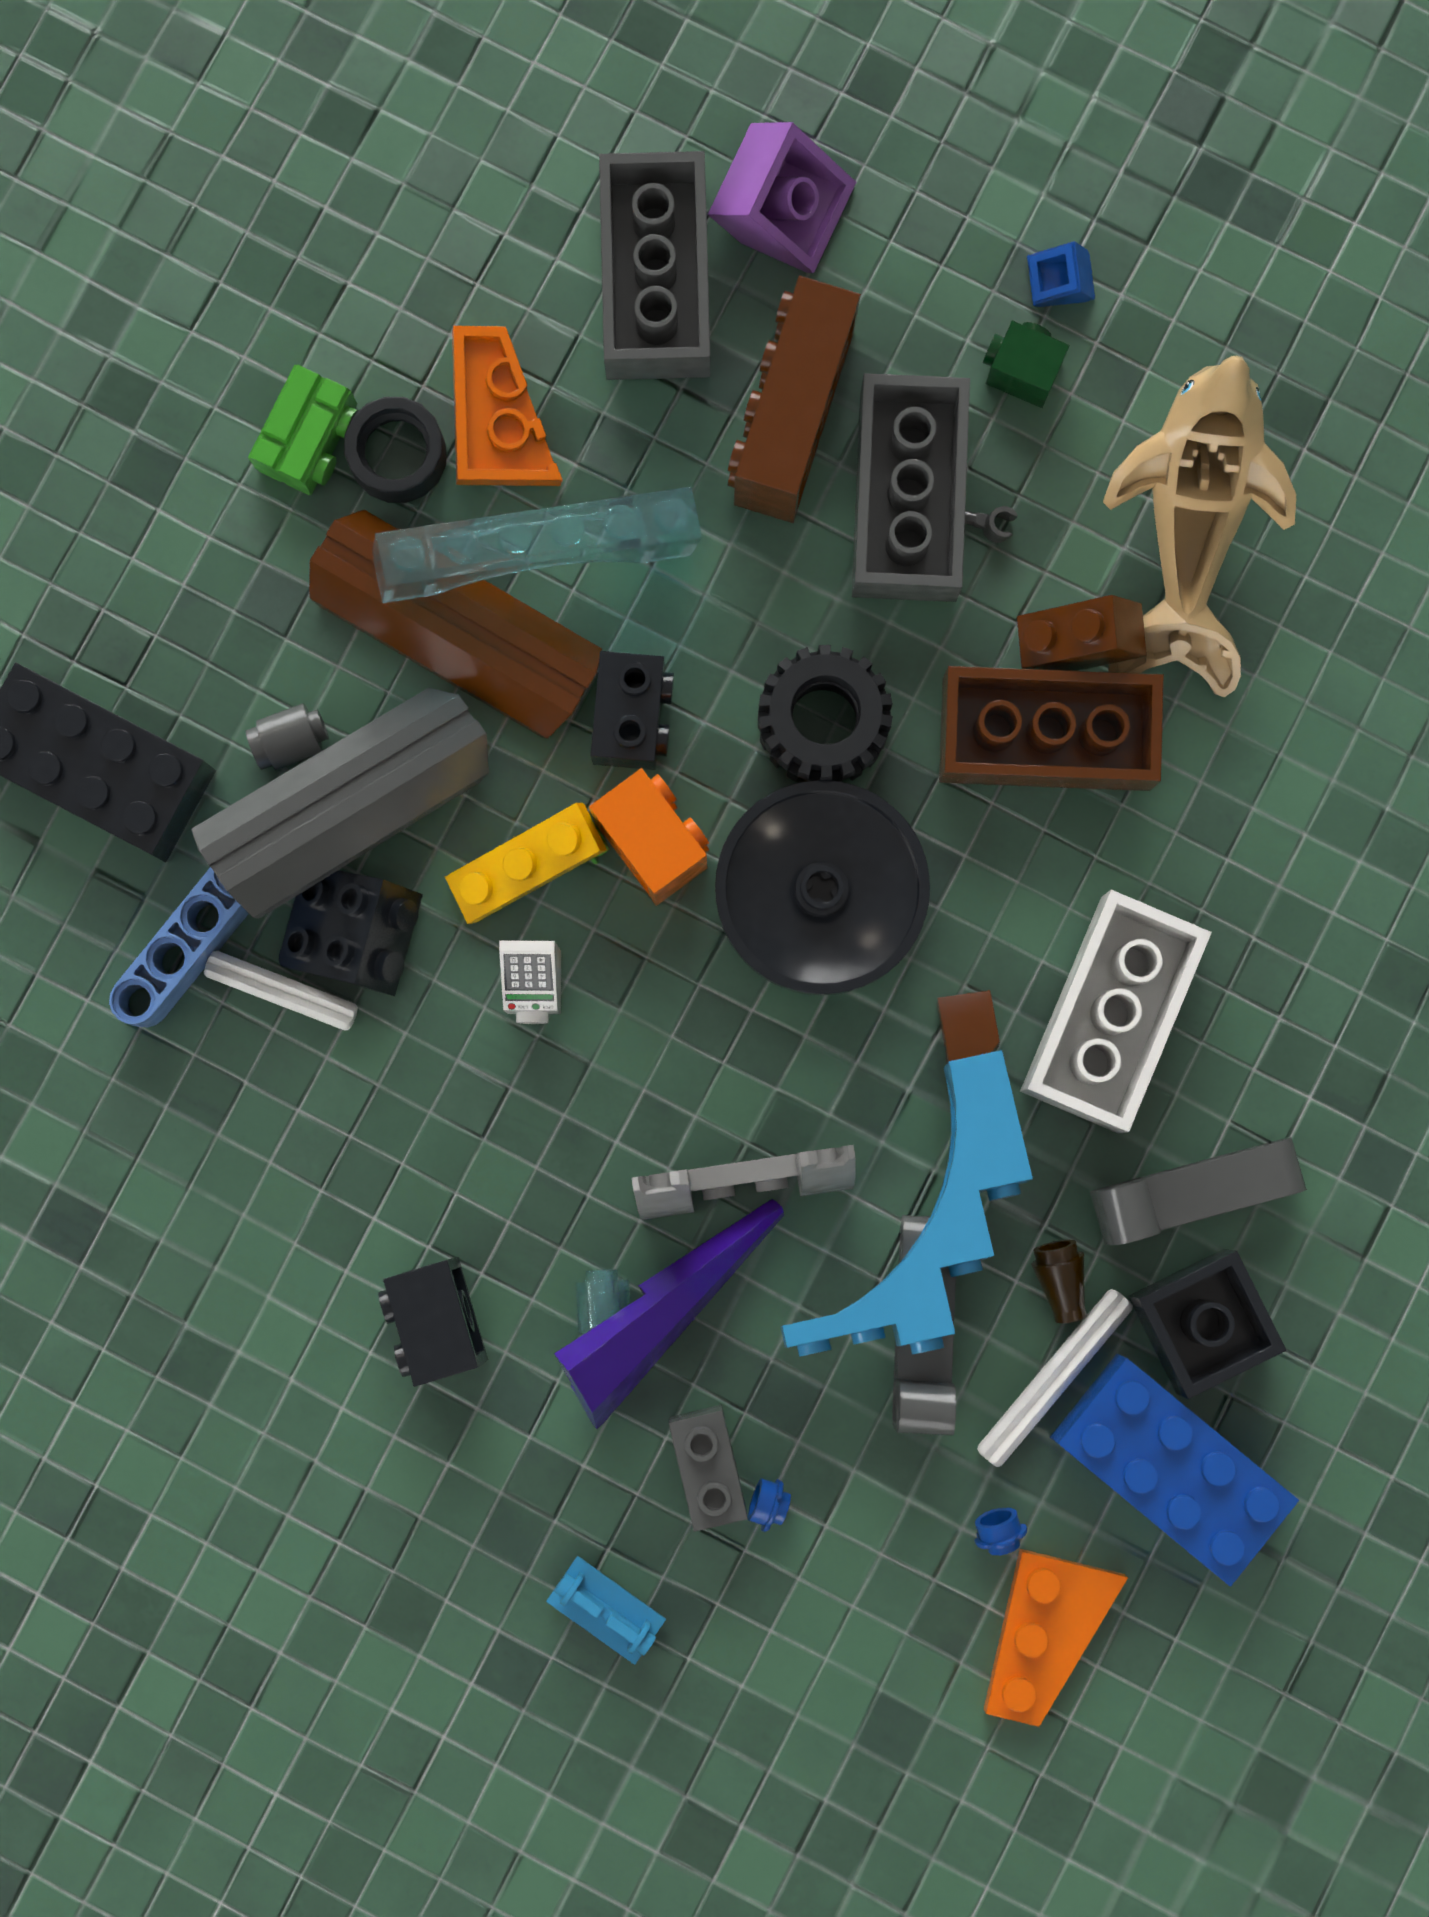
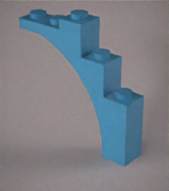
M1002 1050L949 1061L943 1068L951 1115L949 1158L936 1204L917 1241L885 1279L858 1301L833 1315L781 1326L785 1348L797 1346L800 1357L832 1350L829 1339L851 1334L853 1345L886 1338L883 1327L892 1325L896 1346L910 1344L912 1355L945 1348L942 1337L955 1334L941 1269L948 1267L951 1277L983 1270L981 1260L994 1256L980 1193L987 1191L989 1201L1021 1194L1019 1184L1033 1179Z

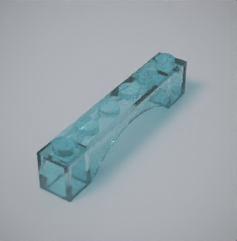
M684 487L375 533L372 554L382 603L437 595L484 579L543 567L590 562L647 563L691 556L702 539L692 487Z

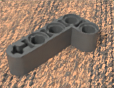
M1290 1137L1090 1191L1104 1243L1107 1245H1120L1158 1235L1164 1229L1290 1196L1307 1189L1295 1147Z
M902 1215L898 1264L917 1241L930 1216ZM946 1267L941 1269L954 1325L956 1277H951L949 1268ZM954 1334L942 1337L945 1348L913 1355L910 1344L896 1346L895 1341L892 1419L893 1428L897 1433L954 1435L956 1422V1388L952 1383Z

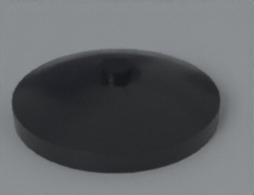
M827 780L801 782L781 788L767 795L747 810L735 824L723 845L718 860L715 880L716 905L718 916L728 941L740 958L758 975L781 988L793 992L820 996L837 995L863 988L877 981L891 971L909 952L922 930L928 911L930 899L929 869L917 835L905 818L887 801L864 788L848 783Z

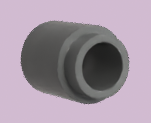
M304 703L256 721V727L245 731L252 754L261 770L271 766L278 770L313 757L323 751L321 742L329 739L319 710L309 712Z

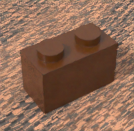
M1108 595L1017 616L1022 669L1078 671L1147 656L1142 604L1115 595Z

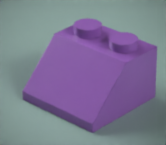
M793 122L751 123L708 215L741 244L806 273H814L854 189L856 181Z

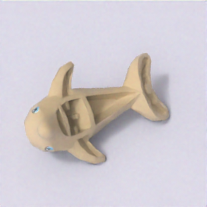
M1231 356L1223 360L1220 365L1206 366L1189 377L1179 389L1161 431L1136 446L1112 474L1103 503L1110 510L1151 488L1153 490L1154 514L1165 587V599L1143 615L1147 656L1109 664L1108 672L1140 674L1149 668L1179 661L1200 674L1216 695L1226 697L1235 691L1241 677V658L1231 634L1207 606L1209 595L1251 499L1283 530L1295 525L1296 492L1285 465L1265 444L1263 409L1258 384L1250 378V368L1243 357Z

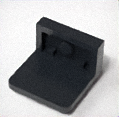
M338 870L295 896L279 953V963L282 967L347 982L378 993L395 996L404 970V962L413 929L418 920V911L423 894L384 879Z

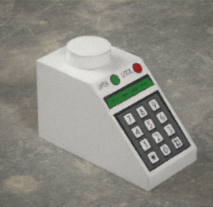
M499 941L503 1010L507 1014H516V1023L547 1024L548 1014H561L560 948L555 941Z

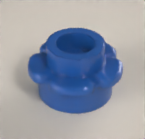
M761 1478L752 1495L748 1510V1521L760 1524L761 1531L767 1532L773 1523L782 1525L786 1518L791 1494L783 1491L784 1484L781 1480L776 1479L775 1482H771Z
M1012 1508L993 1509L983 1513L975 1520L977 1529L975 1544L981 1549H988L992 1555H1005L1015 1551L1020 1546L1019 1539H1022L1027 1534L1026 1524H1020L1017 1511Z

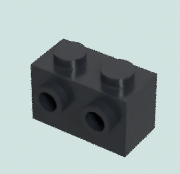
M600 651L590 755L593 765L656 770L657 756L667 757L669 725L660 724L662 704H672L674 673L665 672L664 656Z

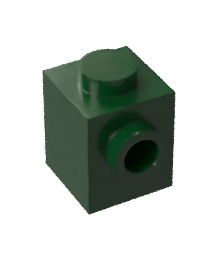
M1012 320L1005 337L995 333L984 357L983 363L991 366L985 384L1043 408L1070 345L1052 338L1051 333L1041 325L1032 322L1020 324Z

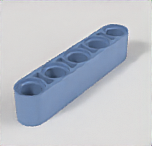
M211 867L114 985L110 993L109 1005L112 1013L118 1020L126 1024L146 1028L161 1022L205 969L211 953L222 948L249 914L226 891ZM215 906L219 914L216 926L210 931L200 932L196 926L198 912L203 907ZM180 947L185 956L184 964L176 973L167 974L162 965L163 956L170 948ZM145 988L151 998L150 1006L145 1013L135 1017L130 1012L129 999L136 990Z

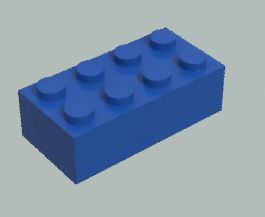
M1119 1354L1113 1357L1050 1436L1052 1440L1230 1587L1299 1502V1499L1132 1361Z

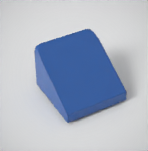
M1073 241L1027 256L1033 306L1045 307L1083 303L1095 299L1090 254L1086 248Z

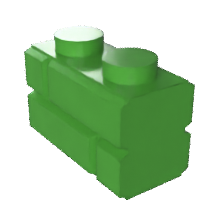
M298 364L294 365L248 456L254 468L260 473L279 482H284L288 486L307 495H312L317 483L324 486L329 481L336 465V457L332 454L340 438H344L352 417L359 411L355 409L357 402L352 391L337 382L321 377Z

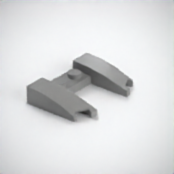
M848 1145L839 1148L813 1150L758 1160L632 1177L631 1179L641 1220L694 1213L692 1191L702 1190L703 1200L735 1196L734 1185L755 1182L757 1192L789 1188L787 1177L797 1176L800 1197L853 1189L856 1178V1158L854 1145Z

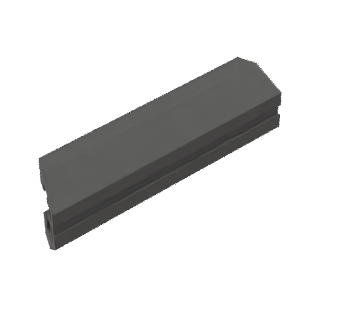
M427 688L193 827L191 830L198 850L215 872L226 891L253 918L260 919L479 784L489 773L487 733L477 719L474 720L469 713V708L460 695Z

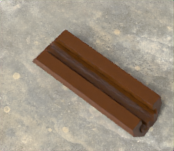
M366 510L334 520L326 533L325 540L321 546L317 547L310 559L309 598L319 607L542 738H549L573 713L580 698L597 673L602 648Z

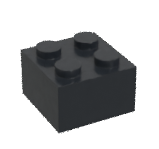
M1222 1249L1128 1296L1176 1394L1187 1399L1287 1351L1237 1250Z
M459 1257L383 1279L386 1290L378 1293L382 1313L387 1324L396 1323L401 1341L400 1344L394 1345L396 1362L402 1377L411 1375L414 1387L478 1368L488 1360Z

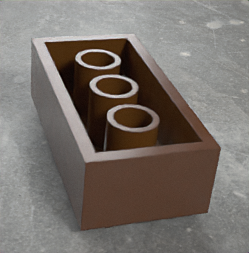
M800 275L794 293L784 291L775 320L778 325L774 340L778 341V343L770 340L767 342L760 365L762 375L759 389H762V392L752 390L744 415L746 425L743 437L747 438L746 442L736 440L729 461L728 471L730 475L727 486L735 488V506L794 523L853 338L860 293Z
M948 666L942 679L939 783L1150 791L1161 781L1164 674Z

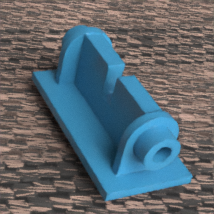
M578 1555L546 1600L551 1606L634 1665L650 1649L656 1639L655 1635L666 1621L665 1617Z

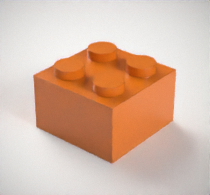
M640 768L591 804L589 809L596 826L657 906L707 869L706 853L709 851L707 847L709 841L691 817L682 822L674 812L678 809L675 804L677 799L665 781L658 774L650 779L645 771Z

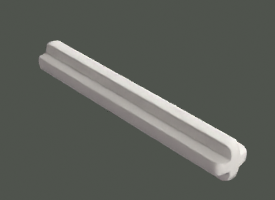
M1108 1290L979 1443L977 1450L992 1465L1000 1467L1005 1463L1132 1311L1133 1305L1117 1290Z

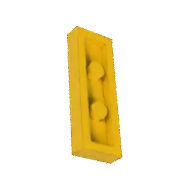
M575 803L445 876V879L467 924L479 922L607 851V848L585 804Z

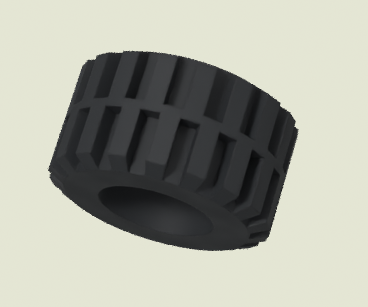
M819 645L818 651L811 653L808 647L798 650L794 659L789 660L786 657L777 666V671L774 675L770 673L764 684V691L760 695L758 709L760 742L763 749L769 752L772 764L777 769L780 766L787 771L786 776L794 781H797L798 778L807 781L827 780L838 782L850 778L853 781L860 777L863 770L867 767L871 768L884 748L893 718L891 716L893 705L891 693L886 694L884 689L886 681L882 674L878 673L875 675L872 672L871 667L873 663L864 656L860 661L853 658V650L842 647L841 653L830 651L831 645ZM818 690L832 691L843 696L851 704L856 715L855 727L850 736L834 744H818L805 738L797 730L793 722V710L801 697Z

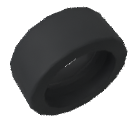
M382 397L367 403L352 417L344 435V455L356 482L370 496L387 503H408L425 496L439 483L446 467V443L436 418L422 404L405 397ZM392 421H404L414 425L423 434L426 442V457L422 466L414 474L402 479H387L377 475L369 467L365 457V445L369 436L379 426Z

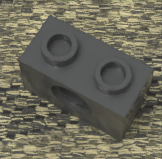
M722 1404L670 1417V1432L694 1532L748 1519Z

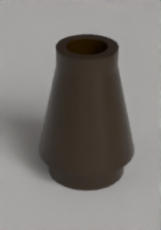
M1058 1240L1036 1247L1033 1250L1036 1260L1031 1265L1053 1310L1055 1322L1071 1323L1084 1319L1087 1316L1085 1308L1084 1252L1078 1251L1075 1240Z

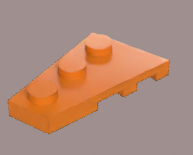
M453 325L456 485L561 486L563 481L557 463H554L545 440L544 428L540 418H537L527 391L524 374L506 327Z
M1019 1549L985 1700V1713L1039 1727L1128 1577L1122 1573Z

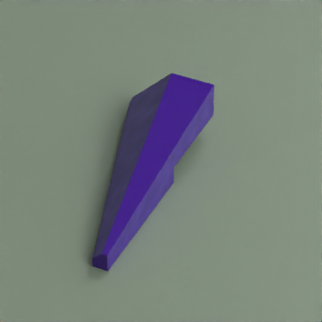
M773 1198L638 1285L643 1293L642 1297L554 1353L572 1384L571 1388L596 1429L610 1417L782 1219L784 1210Z

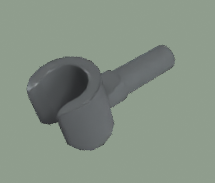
M1001 506L990 514L974 513L965 510V524L982 529L988 540L1001 543L1013 535L1012 533L998 530L994 519L997 517L1006 521H1014L1018 517L1014 509Z

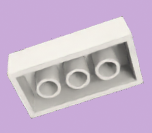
M1110 890L1103 895L1020 1092L1118 1134L1129 1132L1212 932L1114 890Z

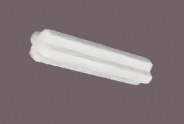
M213 951L205 965L204 975L207 978L339 1029L349 1030L356 1018L358 1007L352 1002L220 951Z

